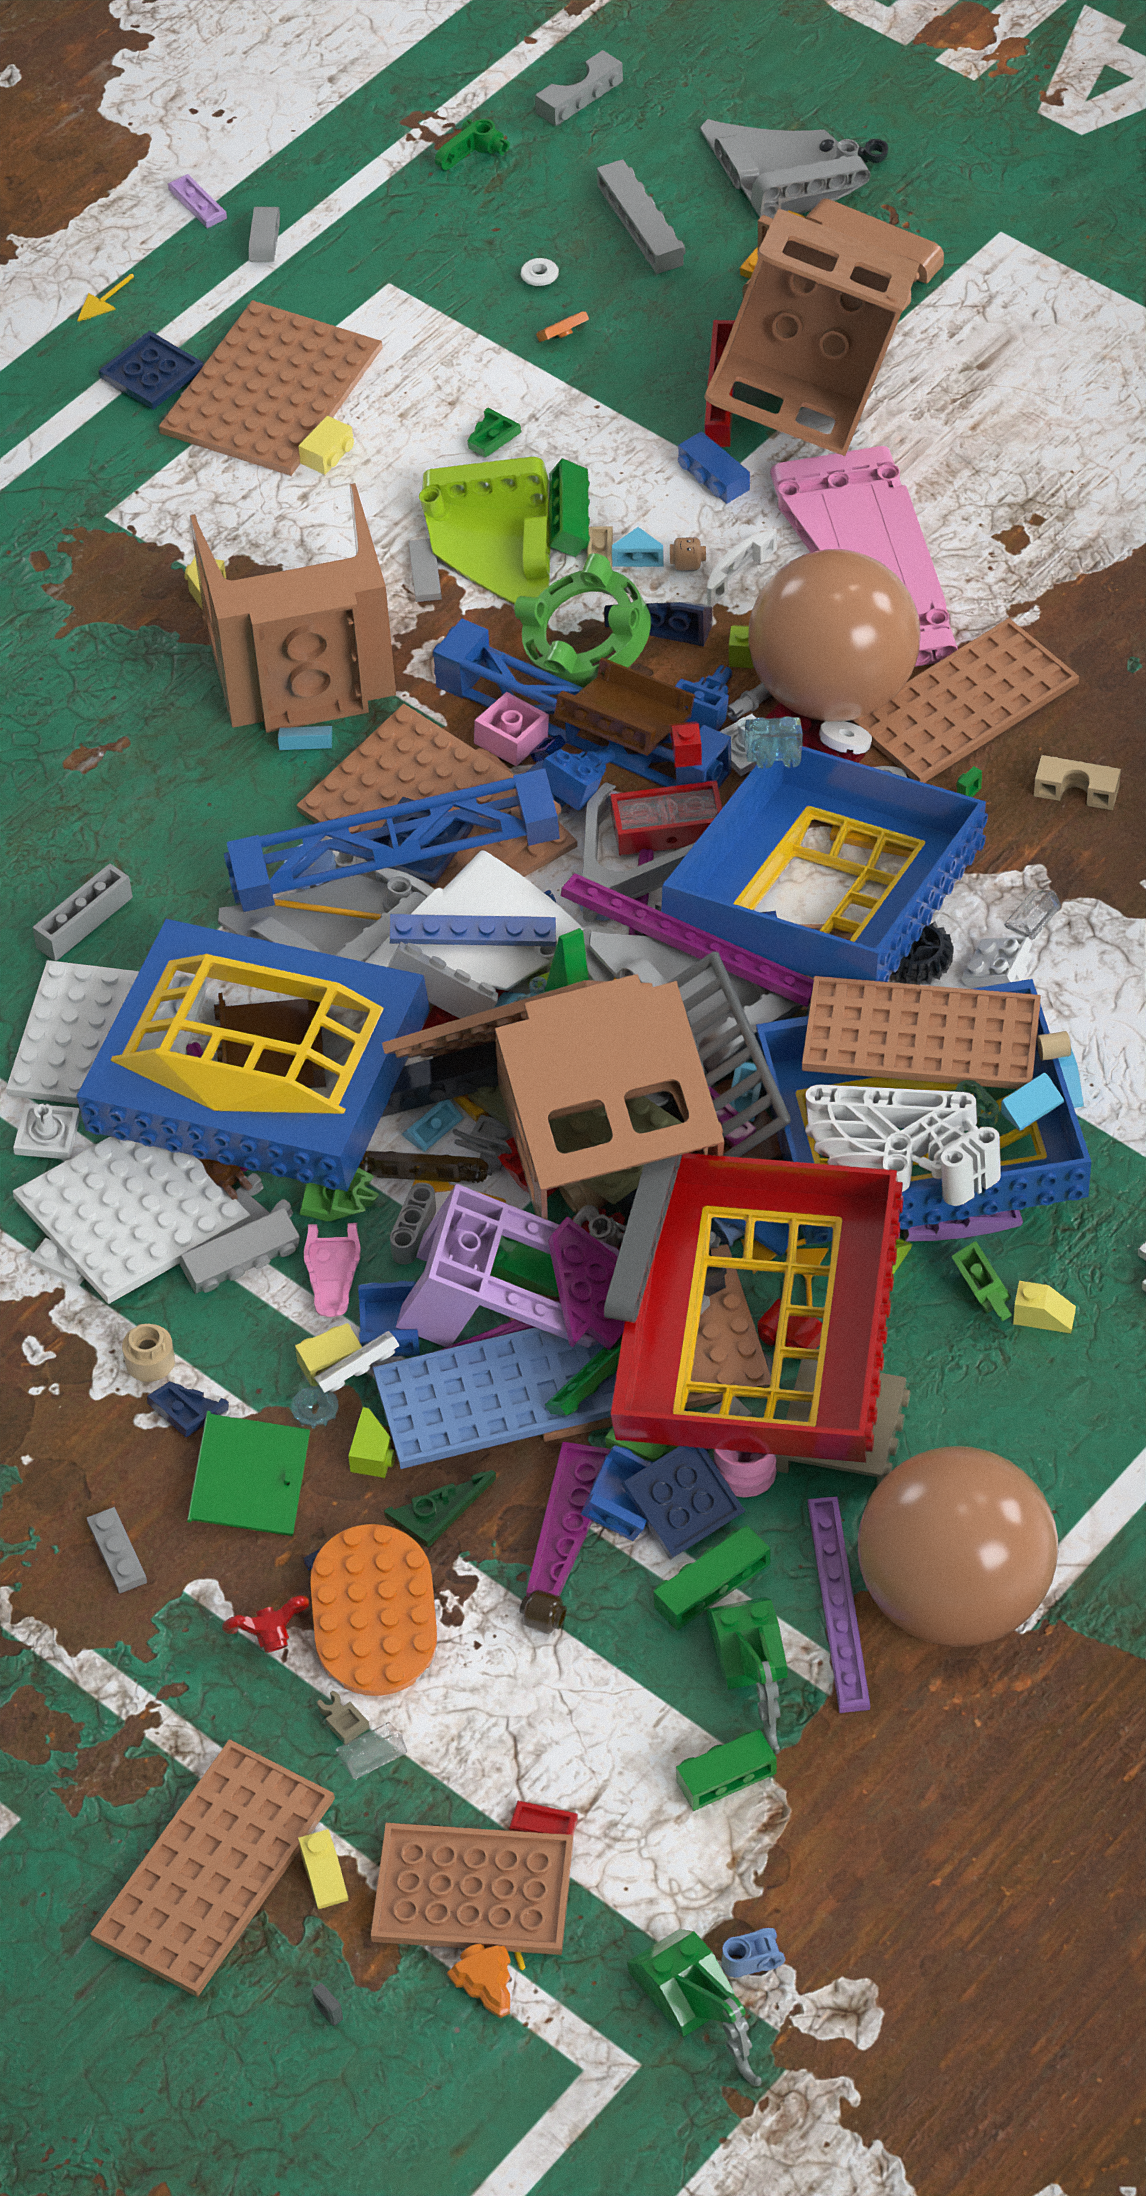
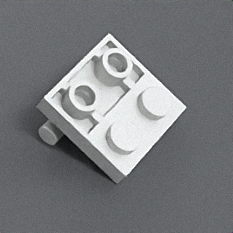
M1028 937L982 939L961 979L966 986L997 985L1023 980L1027 973L1026 967L1032 957L1029 953L1032 946L1031 941Z

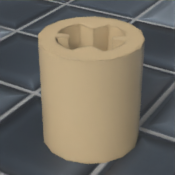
M1067 1031L1037 1036L1038 1052L1042 1061L1071 1056V1044Z

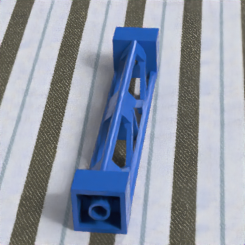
M463 618L450 628L447 636L441 643L436 644L432 653L434 657L436 687L462 699L465 697L487 708L497 700L472 689L481 677L495 682L502 695L506 692L514 695L511 691L513 690L544 704L532 706L548 715L555 713L557 699L548 695H558L561 691L576 695L583 689L578 685L489 647L488 629ZM507 666L549 685H523L516 681ZM566 722V730L550 723L548 724V735L585 752H597L602 748L577 736L581 728ZM703 725L700 729L702 765L676 767V780L648 768L650 763L674 762L673 749L670 750L661 745L647 756L642 753L627 754L623 745L608 740L610 743L608 750L612 749L615 752V759L610 763L664 787L717 781L719 789L731 774V737ZM671 735L662 743H672Z
M544 768L514 775L513 778L268 835H255L227 842L229 852L224 853V858L235 903H241L243 912L275 905L273 894L526 836L528 846L560 839L558 816ZM515 789L516 796L477 804L476 798ZM453 806L460 808L457 810L449 811ZM518 806L521 819L499 810ZM430 809L431 814L427 817L393 824L392 817ZM384 819L387 822V826L354 834L349 832V827ZM456 820L496 831L425 848ZM415 830L399 847L396 834ZM325 836H328V837H331V838H332V839H328V840L321 841ZM390 836L393 848L372 840ZM302 839L303 841L302 846L263 855V847ZM327 850H334L369 860L299 877ZM287 860L269 880L266 865Z

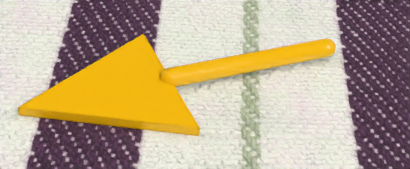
M128 275L100 299L88 293L77 322L116 310L115 307L104 301L133 279L134 275Z

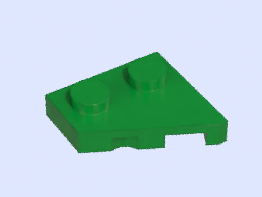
M490 408L484 410L485 417L483 421H478L475 431L471 433L467 440L468 448L485 458L522 432L519 423Z

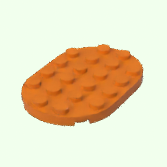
M377 1524L355 1526L331 1538L319 1551L311 1570L315 1646L321 1666L329 1677L332 1676L336 1681L344 1685L345 1689L357 1694L383 1696L404 1690L414 1684L426 1668H429L437 1647V1625L429 1560L423 1549L414 1539L404 1532L389 1526Z

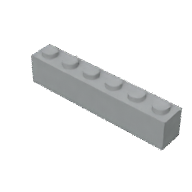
M623 159L598 167V188L656 274L683 266V255L685 254L683 242L681 240L678 241L672 226L667 225L663 213L655 207L653 198L651 196L648 197L642 182H638L635 178L633 169L628 167Z

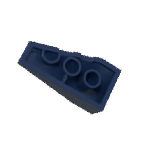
M691 602L646 603L651 619L649 636L704 647L713 625L711 606ZM605 605L604 607L605 627H610L608 616L613 605Z

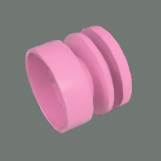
M713 1449L714 1464L735 1496H757L767 1491L774 1483L777 1473L776 1455Z

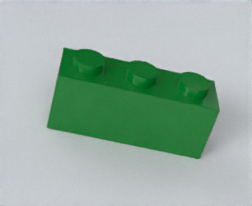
M760 1729L751 1733L744 1732L727 1744L716 1745L705 1754L682 1761L680 1765L676 1766V1782L692 1810L696 1811L776 1774L777 1758Z

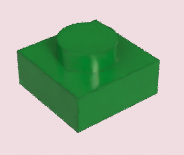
M973 766L967 773L961 774L956 782L957 793L973 797L981 789L982 770Z

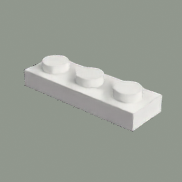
M387 1331L320 1373L314 1379L324 1393L327 1391L334 1392L344 1386V1380L352 1375L360 1376L368 1371L371 1363L378 1359L382 1361L395 1353L394 1349L400 1345L395 1337Z

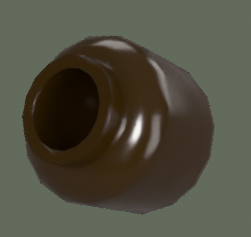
M537 1589L530 1597L525 1596L523 1598L519 1612L523 1614V1622L527 1627L549 1634L555 1629L559 1630L566 1617L567 1607L563 1606V1600L560 1596Z

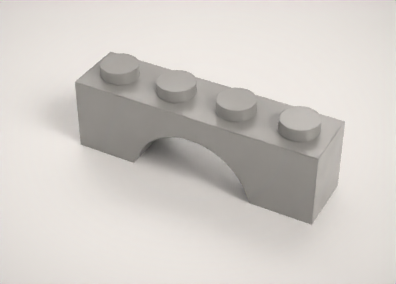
M602 50L586 61L587 77L583 81L570 86L551 84L536 94V113L557 126L613 87L619 85L623 81L622 62Z

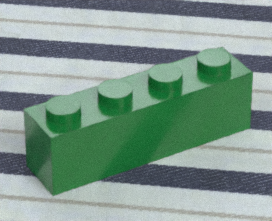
M562 458L549 473V546L576 557L582 549L587 548L590 542V517L588 512L590 481L588 480L587 468Z
M748 1525L739 1531H732L725 1541L716 1547L708 1548L701 1558L692 1564L688 1563L683 1566L679 1573L670 1580H664L658 1584L653 1591L654 1608L676 1631L680 1630L705 1612L706 1609L712 1607L769 1566L770 1547Z

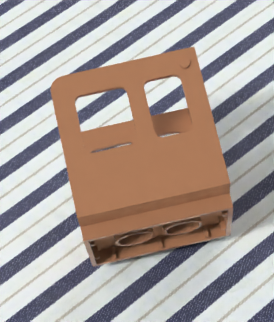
M778 208L757 253L759 258L726 347L704 398L716 407L846 456L920 263ZM734 382H742L782 398L784 402L779 413L774 414L732 398L729 393ZM806 407L835 419L831 434L819 432L796 422L795 419L800 408Z
M355 483L349 484L356 555L347 559L233 581L225 579L200 529L196 515H190L203 608L202 619L204 626L207 628L232 728L263 722L266 733L279 731V728L299 727L369 713L368 701L396 695L386 585Z
M638 974L527 1002L525 1003L524 1021L495 1028L498 1084L536 1216L548 1220V1189L693 1151H698L699 1154L723 1156L724 1139L722 1126L718 1122L677 981L642 989ZM661 1091L670 1093L676 1102L684 1123L643 1134L635 1132L625 1101ZM604 1106L613 1135L611 1141L566 1154L560 1153L556 1149L548 1121Z

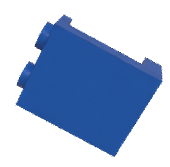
M372 1282L358 1285L360 1307L359 1341L362 1347L389 1331L400 1345L394 1349L395 1353L390 1357L420 1355L418 1329L401 1330L396 1328L402 1304L416 1282Z
M614 1445L603 1460L580 1514L634 1541L643 1531L647 1520L641 1516L621 1483L654 1462L645 1461L634 1455L629 1449Z

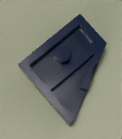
M170 1381L147 1396V1404L185 1437H188L204 1426L207 1411H210L211 1414L221 1415L229 1409V1402L226 1399L220 1398L219 1402L205 1398L204 1392L186 1389L183 1385Z

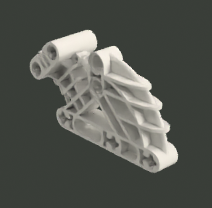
M814 1085L806 1091L808 1125L805 1132L816 1141L814 1150L823 1156L829 1157V1165L897 1170L898 1182H903V1192L909 1188L913 1162H917L920 1167L931 1171L934 1178H942L943 1200L953 1206L962 1205L974 1198V1191L980 1194L982 1192L981 1186L988 1189L1000 1180L999 1133L991 1127L978 1129L975 1126L977 1123L976 1099L970 1093L835 1085ZM928 1153L929 1159L922 1156Z

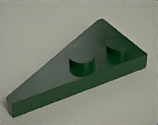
M492 1469L488 1472H480L472 1475L470 1481L455 1486L454 1483L431 1491L428 1495L412 1498L410 1504L393 1509L391 1506L384 1511V1516L394 1525L429 1548L496 1480V1472Z

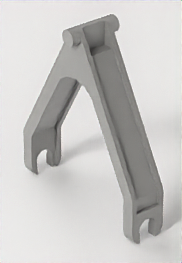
M606 782L587 802L582 876L629 898L636 899L662 888V885L695 843L628 871H614L601 866L597 862L599 825L611 813L609 794L616 787ZM583 906V919L586 922L595 921L598 913Z

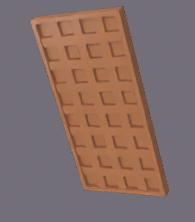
M1007 618L909 680L901 691L886 705L867 716L851 720L850 723L868 731L872 736L871 743L899 768H902L913 780L925 783L1079 684V676L1014 621Z
M815 976L802 1071L1020 1089L1033 1079L1041 995Z
M229 1739L91 1932L92 1941L198 1997L299 1852L298 1838L313 1832L335 1800L334 1793Z

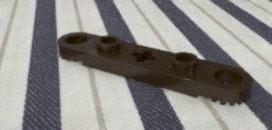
M365 1151L360 1162L364 1161V1164H359L358 1167L372 1175H377V1178L461 1183V1181H472V1183H475V1181L477 1183H480V1181L484 1182L487 1179L489 1170L488 1164L477 1157L451 1156L448 1154L399 1153L394 1151Z

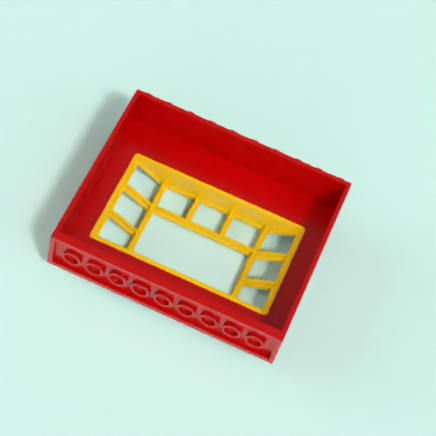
M691 1153L682 1154L637 1320L635 1323L625 1321L611 1409L615 1439L620 1441L866 1463L867 1452H873L874 1448L873 1425L877 1423L878 1407H876L877 1398H880L881 1380L879 1378L880 1371H883L884 1367L883 1344L886 1345L888 1328L886 1327V1318L890 1317L891 1300H889L890 1292L893 1291L894 1274L892 1272L893 1265H896L897 1248L895 1247L896 1239H899L900 1236L899 1213L902 1214L903 1182H898L897 1170ZM713 1217L742 1219L746 1221L744 1251L741 1259L709 1255L711 1221ZM756 1221L789 1224L786 1262L752 1259ZM799 1225L833 1228L831 1262L829 1266L796 1263ZM708 1267L785 1273L769 1388L691 1381ZM795 1274L829 1277L826 1302L823 1308L790 1304ZM789 1316L823 1319L819 1349L785 1346ZM784 1358L818 1361L813 1392L779 1389ZM689 1393L723 1395L719 1414L684 1411ZM742 1396L768 1399L764 1417L729 1415L733 1397ZM787 1400L812 1403L808 1422L773 1419L777 1401Z

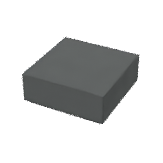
M322 1982L314 1987L312 1992L314 2005L331 2025L335 2026L343 2020L341 2004Z

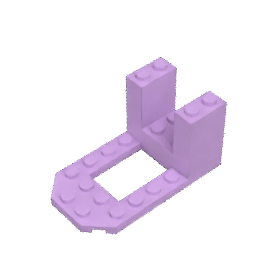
M456 1184L423 1234L417 1258L427 1261L423 1274L402 1304L396 1328L401 1330L418 1329L419 1337L444 1347H449L456 1340L478 1306L481 1305L568 1340L560 1303L490 1276L501 1235L551 1254L548 1239L559 1225ZM599 1241L616 1256L619 1255L616 1247ZM585 1332L577 1344L589 1348L599 1344V1342Z

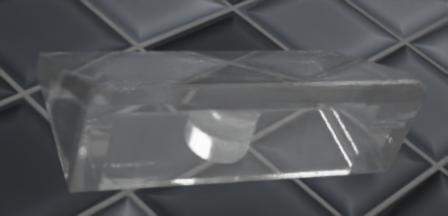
M1033 889L1004 925L1015 933L1033 940L1060 909L1061 904L1054 891Z
M390 1722L336 1749L337 1755L353 1779H358L407 1752L402 1734Z

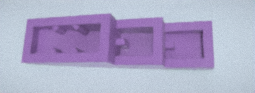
M1019 1210L997 1212L993 1215H980L964 1220L956 1219L902 1230L905 1241H937L994 1233L1019 1227L1023 1221Z

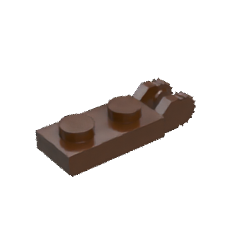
M206 1158L199 1159L208 1176L217 1186L222 1187L232 1200L238 1199L236 1191L231 1187L237 1181L247 1191L253 1188L238 1166L232 1164L225 1165L219 1161Z

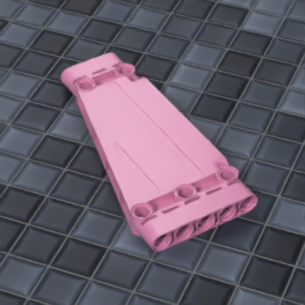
M877 446L847 451L846 456L835 453L781 462L771 468L770 475L778 497V508L810 553L825 549H845L859 552L875 558L886 565L904 583L915 603L920 621L921 639L915 667L938 663L958 650L949 624V613L946 608L945 598L906 485L901 484L900 469L894 464L888 447Z

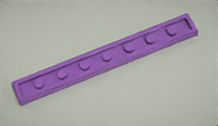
M836 1496L808 1499V1512L839 1713L870 1710L838 1498Z

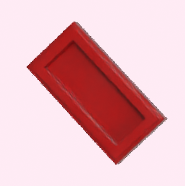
M518 1800L509 1829L510 1831L574 1835L578 1814Z

